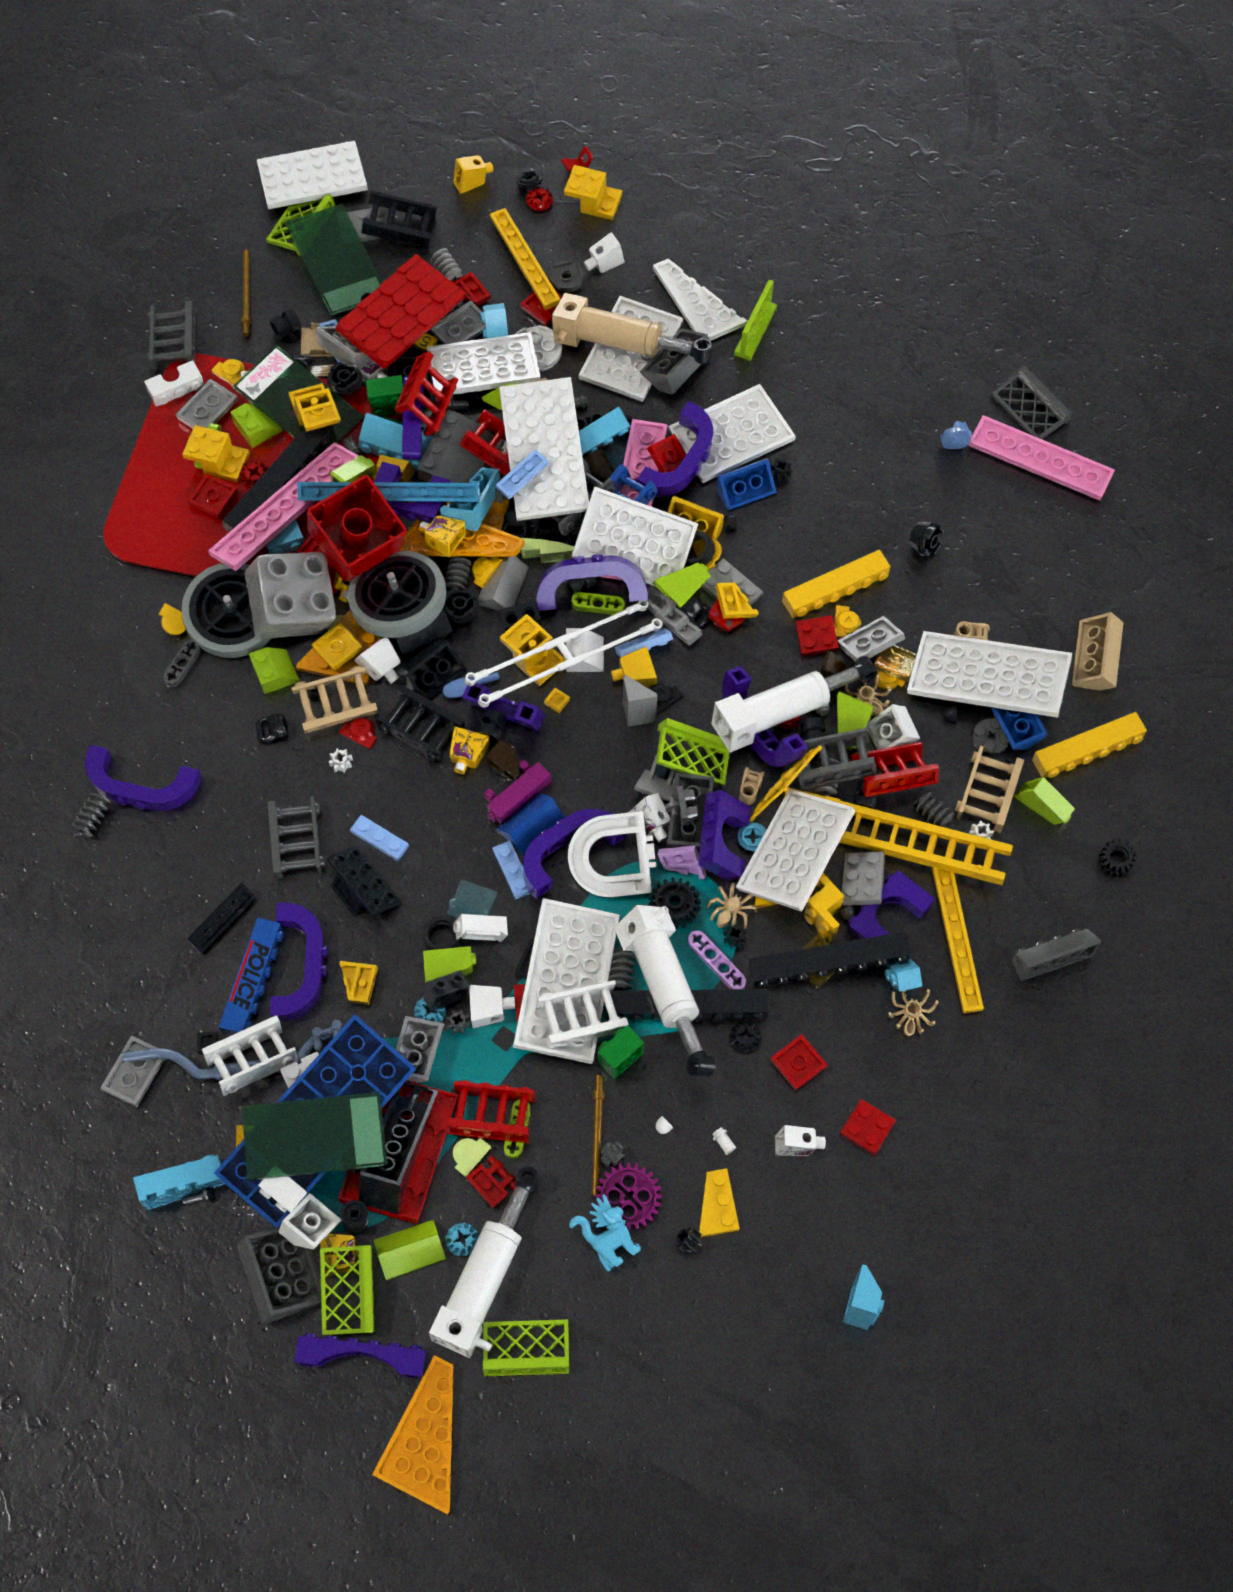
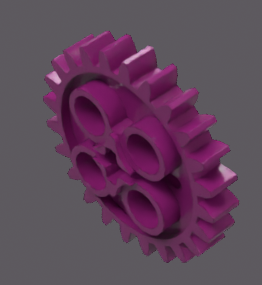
M630 1162L627 1163L626 1168H623L620 1163L619 1170L612 1166V1174L605 1172L604 1175L607 1179H599L603 1186H596V1190L601 1192V1194L595 1195V1198L598 1197L604 1202L602 1195L605 1194L611 1208L619 1206L623 1210L626 1206H630L634 1209L633 1216L627 1217L624 1214L622 1215V1219L626 1221L624 1225H626L628 1231H630L631 1225H634V1228L638 1230L639 1223L646 1227V1219L652 1222L651 1214H658V1211L654 1208L661 1207V1203L656 1200L662 1198V1195L657 1194L661 1187H655L654 1185L658 1179L651 1180L653 1172L645 1174L646 1167H643L641 1171L638 1170V1163H636L634 1168H631ZM625 1177H631L634 1180L632 1187H626L623 1184ZM615 1183H618L627 1194L631 1192L633 1194L632 1199L642 1207V1210H639L631 1200L625 1201V1194L615 1186ZM610 1192H617L620 1199L617 1202L610 1201L608 1198ZM639 1192H646L649 1195V1200L641 1202L637 1196Z

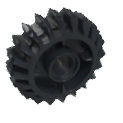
M674 877L671 878V882L664 879V885L658 882L657 888H653L652 894L649 895L650 902L648 906H666L676 930L680 924L683 928L686 927V922L692 924V918L696 919L698 917L697 912L701 910L699 906L701 899L698 898L699 892H694L696 887H689V881L683 884L682 878H679L678 882H675ZM677 901L679 905L673 906L670 902Z

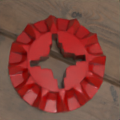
M534 187L533 191L528 192L526 202L531 209L542 211L552 205L553 196L548 189L544 190L542 187L536 189Z
M256 461L254 463L247 462L246 466H242V471L240 472L241 481L246 486L252 487L268 468L263 463H257ZM257 471L258 475L254 474L253 476H251V472Z

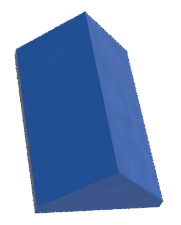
M768 459L717 477L716 490L727 510L777 493Z
M990 707L1013 750H1029L1048 735L1037 714Z
M538 793L497 828V831L507 841H511L512 845L524 856L528 846L544 829H550L559 819H565V816L552 797Z

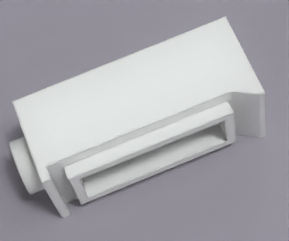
M461 914L454 922L453 931L456 933V940L462 937V939L498 940L502 942L508 935L507 918L503 916Z

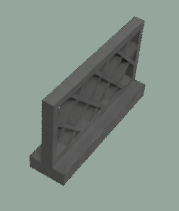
M1025 365L1019 369L1015 376L996 389L991 395L1030 435L1042 440L1062 424H1067L1071 419V412ZM1019 380L1023 384V388H1012V384ZM1010 392L1009 399H1002L998 394ZM1011 393H1022V400L1011 399ZM1024 393H1032L1035 396L1034 400H1024ZM1011 403L1021 404V411L1012 410L1010 408ZM1023 404H1034L1033 411H1023ZM1036 405H1044L1046 412H1035ZM1022 415L1033 416L1032 423L1024 422ZM1035 416H1046L1045 423H1034ZM1048 416L1056 417L1059 421L1055 424L1047 423ZM1034 427H1045V430L1038 436L1034 432Z

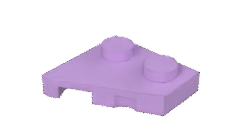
M695 845L659 849L658 857L663 869L677 871L684 875H687L689 872L699 875V879H705L706 872L703 867L698 865L699 853Z

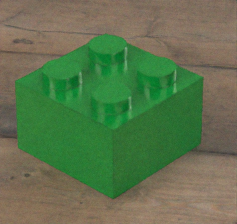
M402 375L366 380L372 415L390 416L403 414H399L395 410L404 388Z
M628 1025L624 1029L622 1027L613 1034L614 1038L609 1042L607 1040L598 1047V1063L613 1079H616L644 1054L643 1040Z

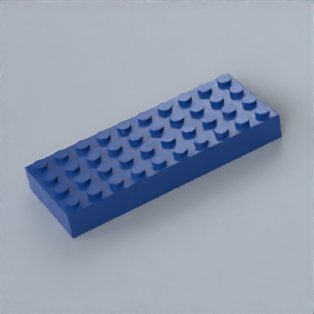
M354 1014L218 1167L214 1174L275 1228H278L290 1212L288 1210L285 1213L275 1205L277 1201L272 1197L267 1199L259 1192L261 1188L258 1186L272 1168L276 1165L308 1193L354 1141L350 1100L377 1097L379 1112L417 1068Z

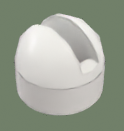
M663 1116L656 1122V1130L661 1134H666L673 1128Z

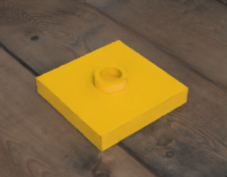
M341 622L311 644L334 672L364 649Z

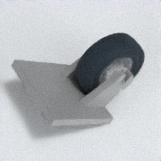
M673 746L671 749L676 755V747ZM663 752L662 759L668 762L672 761L668 752ZM655 755L651 771L644 770L634 790L645 795L658 793L661 800L669 801V798L673 797L676 770L656 764L657 755Z

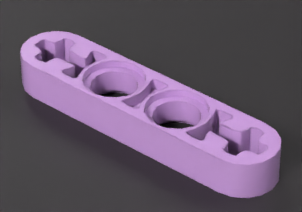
M698 930L691 932L688 938V945L729 989H744L746 978L703 932ZM694 937L696 939L701 938L700 943L704 946L702 951H700L701 945L698 942L693 943ZM713 950L716 956L713 959H708L705 956V952ZM721 964H726L729 967V971L721 973L718 967ZM732 972H734L733 978L736 981H738L739 979L741 980V986L733 985L734 980L731 977H729L732 974Z

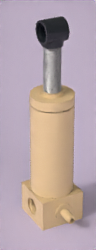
M564 293L552 314L554 342L577 347L580 340L651 357L657 354L659 348L689 354L700 364L708 363L712 358V343L708 339L702 338L694 342L677 338L673 339V337L662 335L663 329L660 323L588 307V298Z

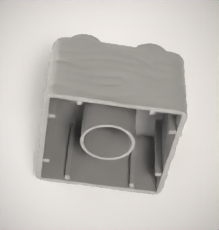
M323 553L260 555L245 570L244 574L249 594L252 622L257 638L321 635L336 618V610L327 559Z

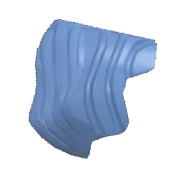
M956 421L952 428L945 430L943 435H940L943 447L946 449H961L969 444L972 432L969 430L966 421L963 423Z

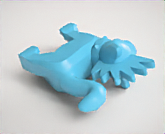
M603 1194L604 1202L597 1197L596 1200L599 1206L591 1203L597 1212L590 1211V1214L597 1217L592 1219L593 1222H598L596 1224L597 1228L607 1226L608 1230L599 1235L593 1234L590 1223L584 1216L573 1217L569 1227L574 1228L577 1224L582 1226L584 1238L597 1252L606 1270L610 1271L614 1266L618 1267L624 1262L621 1256L615 1254L614 1250L622 1245L630 1254L635 1255L641 1250V1247L638 1243H633L630 1233L624 1225L626 1221L622 1219L623 1210L619 1206L611 1208L605 1194Z

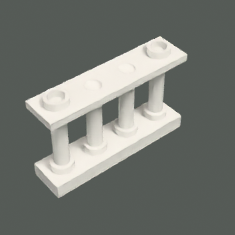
M602 980L596 985L552 995L551 993H545L539 996L535 1004L536 1008L545 1007L552 1031L546 1041L548 1049L612 1035L619 1028L622 1027L624 1029L629 1025L626 1017L621 1019L617 1017L610 991H613L616 985L615 980ZM602 993L610 1018L608 1022L601 1023L598 1021L591 999L592 995ZM583 998L591 1023L589 1026H579L572 1000ZM564 1002L571 1025L570 1031L562 1032L559 1029L553 1004Z
M277 1016L271 1017L202 1049L207 1065L215 1064L223 1080L219 1081L223 1096L234 1093L244 1086L299 1061L295 1047L287 1050L279 1036L283 1031ZM269 1038L273 1040L280 1053L271 1058L267 1057L260 1044ZM250 1047L254 1048L261 1061L252 1067H249L241 1052ZM234 1055L242 1071L231 1076L223 1059Z

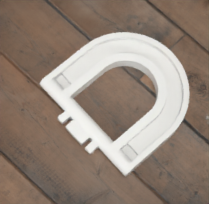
M643 811L598 816L584 823L575 832L568 849V863L574 879L582 888L601 897L652 893L650 868L656 867V862H649V860L655 859L654 843L647 844V841H653V836H646ZM636 833L640 873L607 877L593 870L589 862V851L594 842L606 836Z

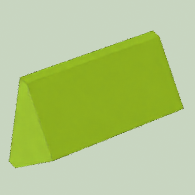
M434 1220L374 1240L386 1280L446 1260Z

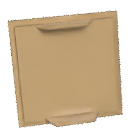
M311 324L310 328H302L301 354L310 355L311 357H334V355L322 348L318 343L316 328L319 327V324Z

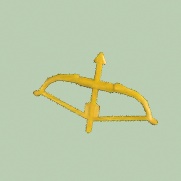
M822 746L807 752L793 764V767L782 773L781 778L770 788L755 808L753 815L750 817V822H753L756 816L783 791H788V786L817 752L822 750Z

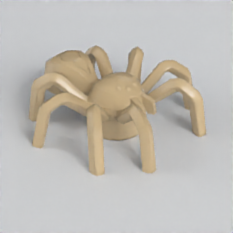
M879 674L875 677L873 688L863 683L861 689L857 688L858 692H851L848 689V684L844 685L845 691L849 695L858 696L856 697L857 699L876 706L872 714L875 717L884 711L882 707H887L890 703L889 700L882 703L875 697V695L884 697L891 692L890 688L885 693L874 692L877 689Z
M733 882L730 886L728 898L723 887L719 886L717 891L721 892L725 901L716 897L709 901L707 908L715 901L720 902L724 906L716 908L710 920L713 921L715 915L720 910H725L718 916L717 926L719 928L726 927L731 916H733L731 925L735 926L737 914H740L744 917L743 929H746L748 923L747 914L740 910L754 909V912L757 913L755 905L742 906L750 898L754 900V895L749 894L742 901H740L741 896L738 898L737 894L733 897L735 887Z
M927 989L920 1003L917 1002L918 1000L914 1001L913 999L908 1001L906 990L902 991V999L906 1005L898 1004L895 1000V992H892L894 1006L903 1008V1010L893 1014L889 1012V1018L904 1014L896 1029H900L906 1018H908L903 1027V1032L908 1037L915 1033L914 1019H916L919 1034H922L924 1029H921L919 1017L929 1026L935 1024V1021L930 1022L922 1014V1012H932L938 1005L936 1000L931 1008L922 1009L921 1006L925 1004L930 994V989Z

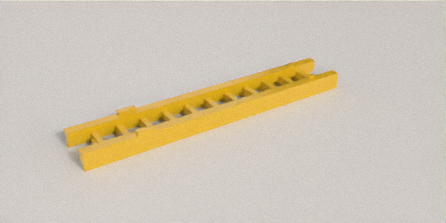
M788 787V790L793 789L854 808V816L856 818L852 832L845 831L839 843L873 852L884 851V855L1003 886L1006 873L993 870L991 866L995 852L1011 856L1013 845L840 801V799L830 796L825 797ZM861 818L875 821L870 837L857 834ZM880 822L894 826L889 842L876 839ZM899 827L912 830L908 847L894 844ZM918 832L930 835L926 852L914 849ZM938 837L949 840L945 857L934 854ZM957 842L968 845L964 862L953 859ZM976 847L987 850L983 866L972 864Z

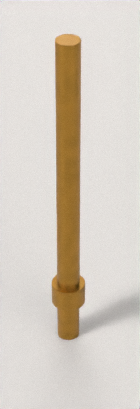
M243 250V313L241 325L244 337L249 336V326L251 325L249 250Z
M603 1075L595 1076V1091H593L592 1099L594 1100L591 1197L600 1194L596 1190V1186H600L602 1104L605 1100Z

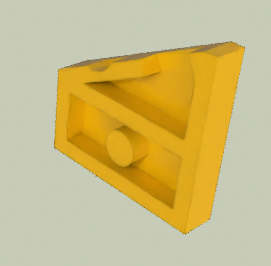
M735 582L717 583L715 588L723 619L754 618L758 616V610L752 609L748 604L749 599L741 593L740 588Z
M340 961L349 1002L369 1005L378 967L370 964Z

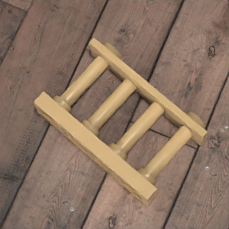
M355 666L345 673L309 683L305 681L295 684V687H291L293 695L299 693L304 708L306 720L302 725L305 734L378 713L376 703L371 704L368 701L361 677L366 674L365 667ZM351 678L355 680L361 700L360 707L354 709L350 707L343 683L344 680ZM336 683L343 706L342 712L337 714L332 712L325 689L326 685ZM315 688L318 689L325 712L324 717L316 719L313 715L306 692Z
M980 746L978 752L974 751L971 759L974 765L963 799L957 802L955 811L958 812L956 819L960 820L962 813L966 812L992 821L995 824L993 831L1001 833L1024 759L1017 758L1015 764L1003 763L982 756L984 747ZM982 763L1007 771V774L1011 775L1010 779L1004 781L976 772L978 764ZM973 779L1003 788L1002 790L1006 791L1004 797H997L971 788ZM968 795L997 804V807H1000L999 813L995 812L993 814L966 805Z

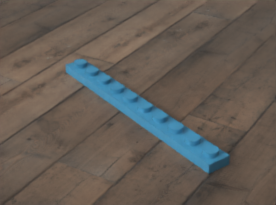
M297 482L298 500L321 501L350 485L352 482ZM374 482L386 501H480L479 483Z

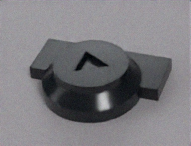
M658 683L650 688V690L657 694L656 716L683 697V693L675 685L670 687L667 684Z

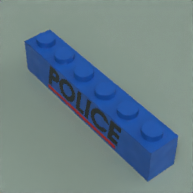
M257 918L219 1024L221 1033L232 1036L252 1027L251 1019L258 1011V999L260 996H263L265 991V979L269 978L271 974V962L277 957L278 942H282L284 937V931L280 923Z

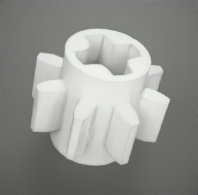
M337 748L334 754L330 753L332 760L329 761V765L334 766L335 772L339 770L345 773L348 767H352L349 761H352L353 758L352 755H347V749L343 751Z
M980 821L977 826L972 824V830L969 831V834L991 839L990 837L994 831L989 829L990 824Z

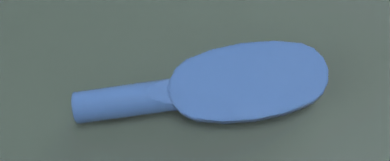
M498 672L476 681V683L483 685L499 680L500 677ZM465 677L445 685L443 688L445 697L450 699L461 698L467 686L464 682Z

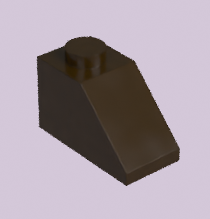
M602 448L583 458L588 463L590 474L596 478L607 480L615 471Z
M827 650L820 674L824 679L847 669V665L829 650Z
M500 740L486 756L487 765L514 783L519 778L516 751L513 745Z

